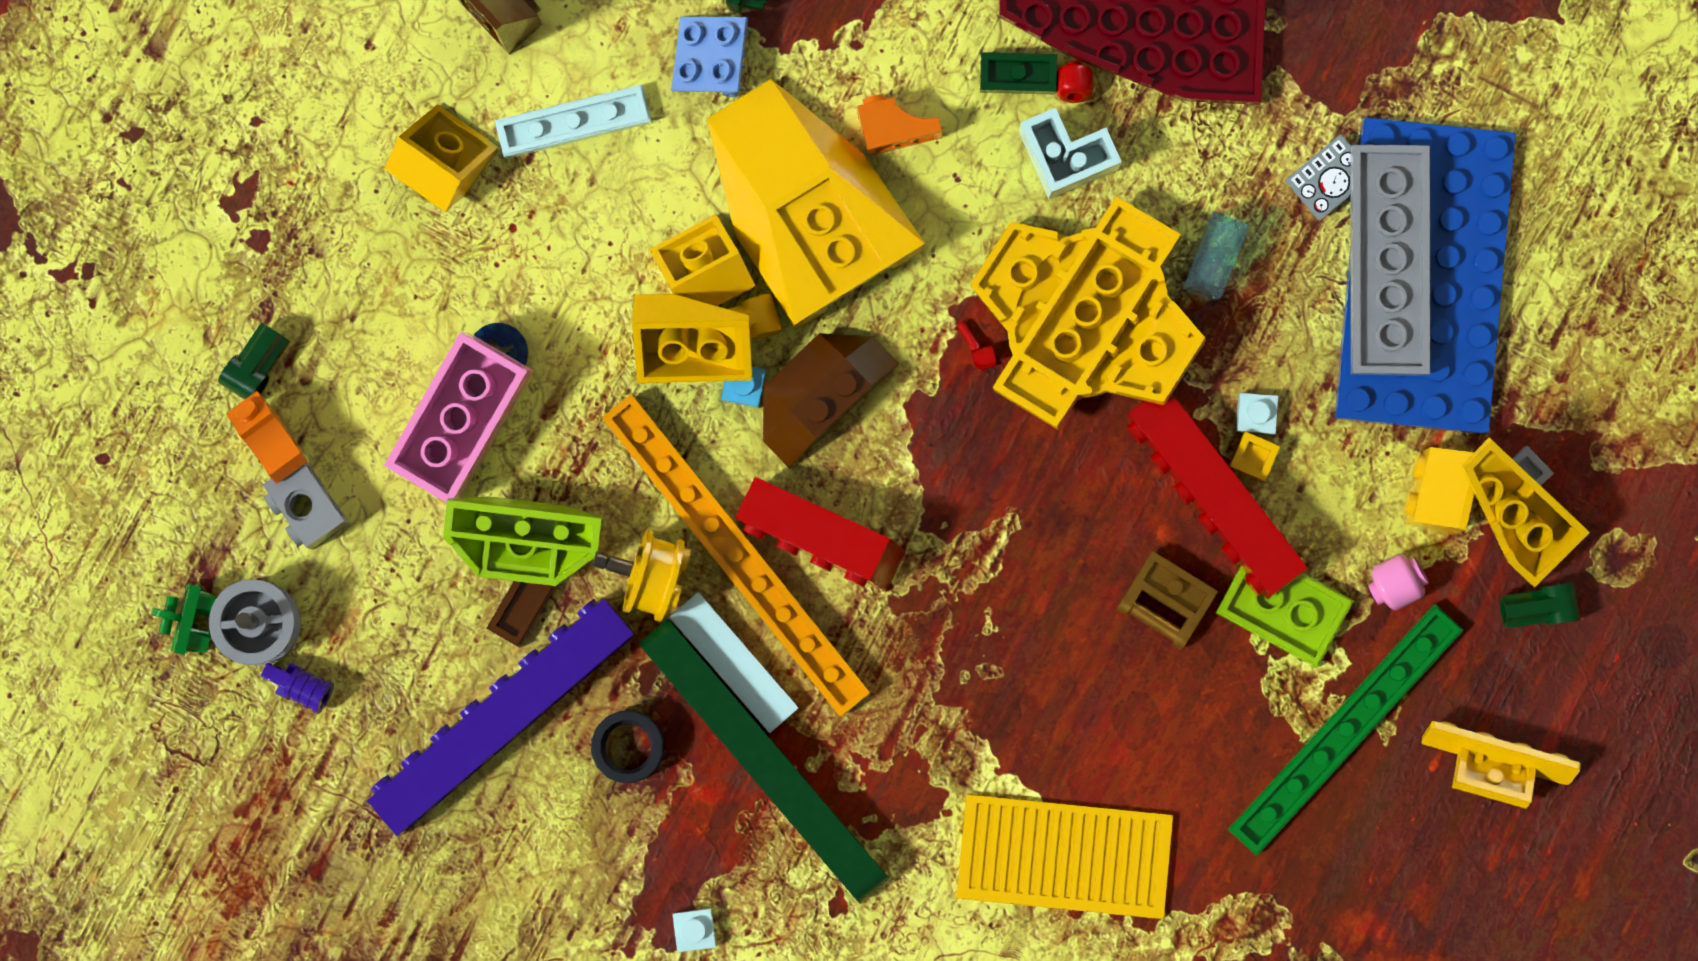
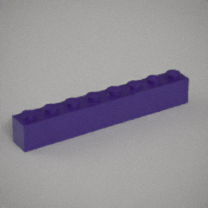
M593 599L577 612L581 619L568 628L566 624H563L547 638L551 642L547 648L541 653L534 649L518 663L522 668L511 678L507 674L499 678L489 687L493 694L482 703L478 699L471 702L459 713L463 718L452 729L448 724L443 726L430 738L433 742L432 746L423 753L418 749L400 763L404 769L392 779L388 774L371 788L374 795L367 802L396 836L403 835L636 636L607 600L603 599L598 603Z

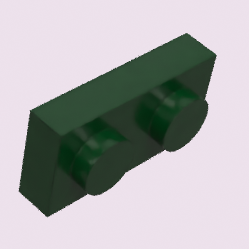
M981 52L980 93L1056 94L1057 54Z

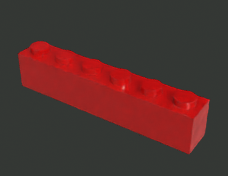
M1173 394L1165 405L1144 401L1129 412L1127 419L1130 424L1127 426L1130 434L1140 445L1146 442L1154 453L1150 456L1154 465L1163 475L1169 472L1177 484L1173 488L1186 505L1191 502L1201 513L1197 519L1209 535L1216 533L1225 544L1221 547L1222 552L1234 566L1240 563L1248 574L1244 578L1246 583L1258 597L1264 594L1269 600L1308 569Z

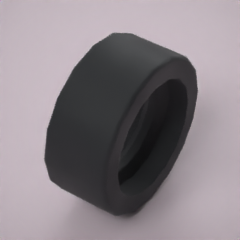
M618 711L607 716L596 727L591 739V755L596 767L607 778L619 783H636L650 777L660 767L665 754V739L659 725L650 716L638 711ZM623 724H634L641 727L647 733L651 742V752L648 759L640 767L633 770H624L616 767L606 754V740L609 734L616 727Z

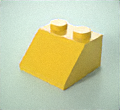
M437 104L398 137L384 169L446 213L465 196L496 153L498 146Z
M716 214L649 249L673 294L719 306L755 287L740 253Z
M1430 447L1423 451V455L1418 454L1416 456L1412 477H1416L1417 482L1414 492L1409 491L1404 505V514L1409 515L1408 525L1450 535L1466 530L1474 491L1461 465L1474 452Z

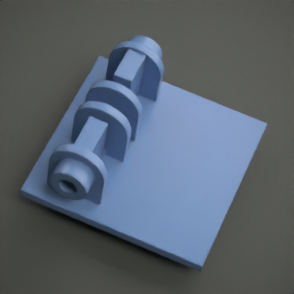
M680 17L671 91L722 92L723 96L737 97L738 92L742 90L740 81L742 68L745 67L743 57H746V52L744 51L746 35L749 34L747 29L748 18Z

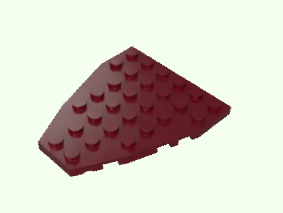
M999 0V18L1075 60L1182 101L1260 105L1266 0Z

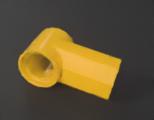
M773 294L755 296L740 302L739 306L728 309L749 315L750 340L766 338L783 331Z

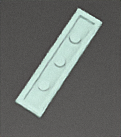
M642 85L495 120L505 159L652 123Z
M699 592L669 617L769 733L798 709V706Z

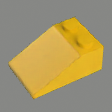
M634 294L632 327L637 383L752 380L749 315L676 294Z

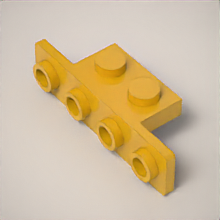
M1432 721L1422 736L1421 743L1423 745L1457 754L1452 788L1525 809L1528 808L1532 801L1535 776L1560 784L1570 785L1580 772L1581 763L1570 760L1563 754H1549L1532 749L1531 746L1524 743H1510L1496 739L1489 733H1475L1458 728L1450 722Z

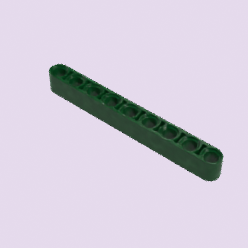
M668 618L638 643L860 904L890 880L876 861Z

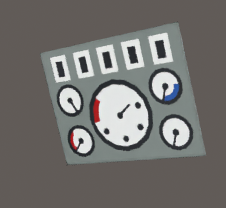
M1341 134L1285 180L1319 221L1351 195V145Z

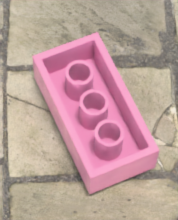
M460 332L384 466L446 503L448 498H461L534 370L471 333Z

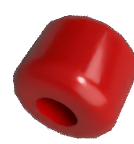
M1077 61L1069 62L1067 65L1060 67L1057 70L1056 95L1058 98L1067 103H1081L1089 100L1093 95L1092 70Z

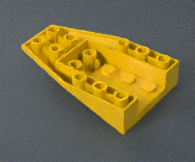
M772 79L707 118L735 236L795 331L828 311L827 306L888 268L894 270L924 251V241L865 155Z

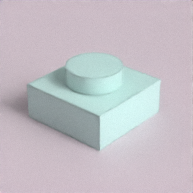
M1239 393L1236 432L1244 433L1246 431L1252 434L1275 435L1278 396Z
M712 908L673 913L677 952L716 948Z

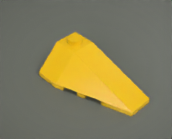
M1488 438L1461 465L1507 562L1534 587L1590 533L1491 438Z

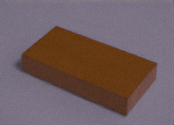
M513 581L486 629L521 648L556 586Z

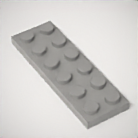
M1352 145L1351 375L1428 376L1430 374V146Z

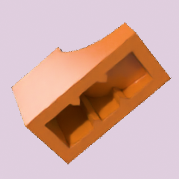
M884 94L873 95L863 99V104L857 106V115L868 156L941 139L942 129L939 117L920 118L912 116L896 105L894 97L886 99Z
M258 391L226 413L239 436L249 446L276 484L308 462L281 417Z

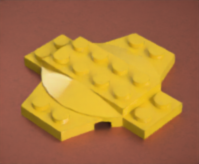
M1117 196L1096 228L1083 229L1081 233L1071 236L1011 221L970 284L972 290L1008 331L1009 346L1013 354L992 387L993 390L1057 430L1077 400L1080 401L1082 398L1093 397L1106 392L1165 405L1206 342L1203 334L1168 296L1162 268L1182 239L1181 234Z

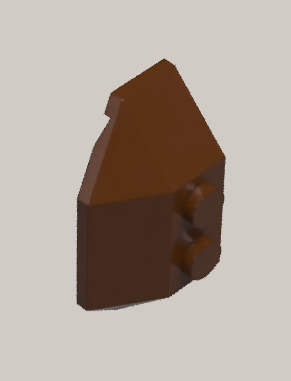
M819 333L764 385L763 442L790 469L882 382L899 363L873 336Z

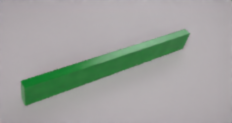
M1433 604L1227 830L1257 856L1461 634L1463 629L1441 608Z

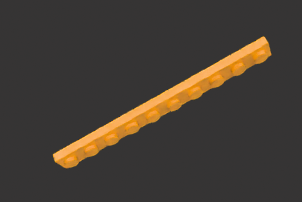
M630 394L601 418L837 714L841 717L869 695L868 689L633 395Z

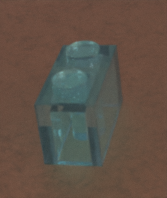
M1214 211L1208 219L1182 289L1217 302L1223 295L1250 225Z

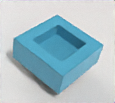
M752 367L751 381H724L721 401L759 408L766 370Z

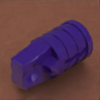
M266 663L261 673L262 678L279 685L275 694L287 700L292 699L293 702L312 709V712L320 714L325 708L334 688V683L324 681V679L316 677L310 672H305V669L293 663H289L287 670L272 663Z

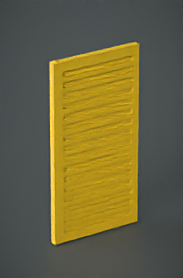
M966 794L958 884L955 897L956 899L1164 919L1166 916L1164 911L1173 815Z

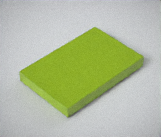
M1240 566L1215 613L1307 664L1318 668L1354 600L1304 573L1268 600L1264 594L1258 597L1251 590L1244 579L1248 574Z

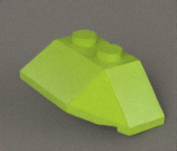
M490 496L448 498L443 538L478 577L556 586L594 559L596 551L598 552L602 517L557 504Z

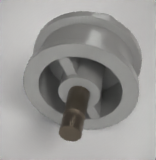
M243 580L227 587L216 598L209 615L210 634L219 651L227 658L247 665H266V663H274L283 658L295 645L301 627L299 609L291 595L283 588L261 580Z

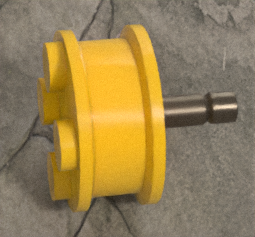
M646 530L633 561L608 556V554L596 551L592 566L600 569L606 568L607 571L628 576L623 612L630 613L632 608L654 614V620L661 622L664 616L669 617L672 607L675 608L678 603L682 586L676 584V582L679 580L681 572H685L691 549L684 548V540L678 539L675 544L653 538V531Z

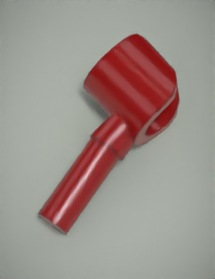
M966 321L958 323L957 326L971 350L975 367L980 370L995 367L996 357L992 345L980 348Z

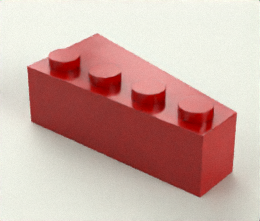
M754 477L735 519L745 524L743 532L762 541L768 535L778 540L776 547L794 556H797L799 551L812 556L810 563L829 572L835 567L845 572L844 579L863 588L868 583L887 592L906 550L890 538L757 477Z

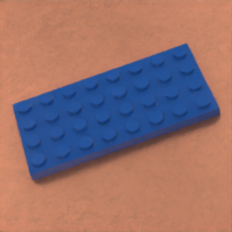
M1364 117L1362 120L1360 145L1430 146V374L1428 376L1351 375L1350 245L1334 419L1484 435L1489 433L1516 133Z

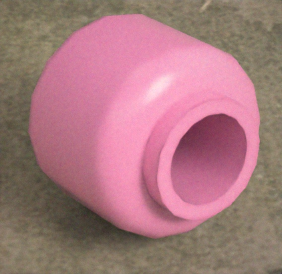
M1400 553L1373 567L1372 578L1374 582L1369 584L1368 587L1378 605L1385 602L1389 608L1397 611L1424 597V586L1429 584V581L1415 557L1409 559L1406 555Z

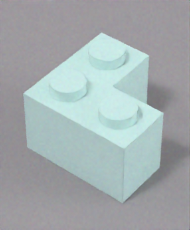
M1056 108L1020 123L1019 134L1048 200L1113 173L1119 169L1122 163L1107 127L1071 142Z

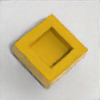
M1245 431L1229 467L1264 483L1280 446Z

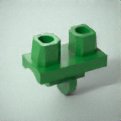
M186 584L179 613H175L179 598L168 595L164 610L152 609V616L162 618L158 633L170 635L173 620L177 621L170 651L185 655L186 651L207 652L211 638L210 632L193 629L192 624L195 613L205 616L210 615L212 605L217 598L216 596L201 591L199 586Z

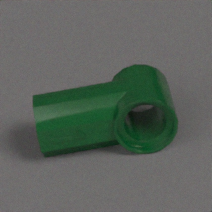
M261 322L242 352L232 357L219 376L218 383L243 400L256 391L261 394L269 381L270 376L268 374L291 341Z
M1575 582L1541 587L1540 591L1500 596V614L1505 629L1541 623L1554 625L1581 621Z

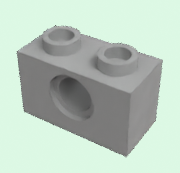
M308 462L278 484L272 478L263 484L268 492L264 496L266 503L276 515L280 513L284 515L290 524L285 529L298 547L304 544L306 548L313 550L350 524ZM308 496L312 501V509L308 515L299 517L295 512V503L299 498Z

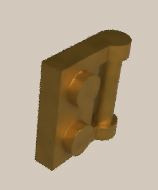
M1152 551L1121 599L1116 611L1124 616L1127 613L1172 640L1171 645L1182 650L1218 591ZM1141 591L1187 618L1182 627H1178L1136 601Z

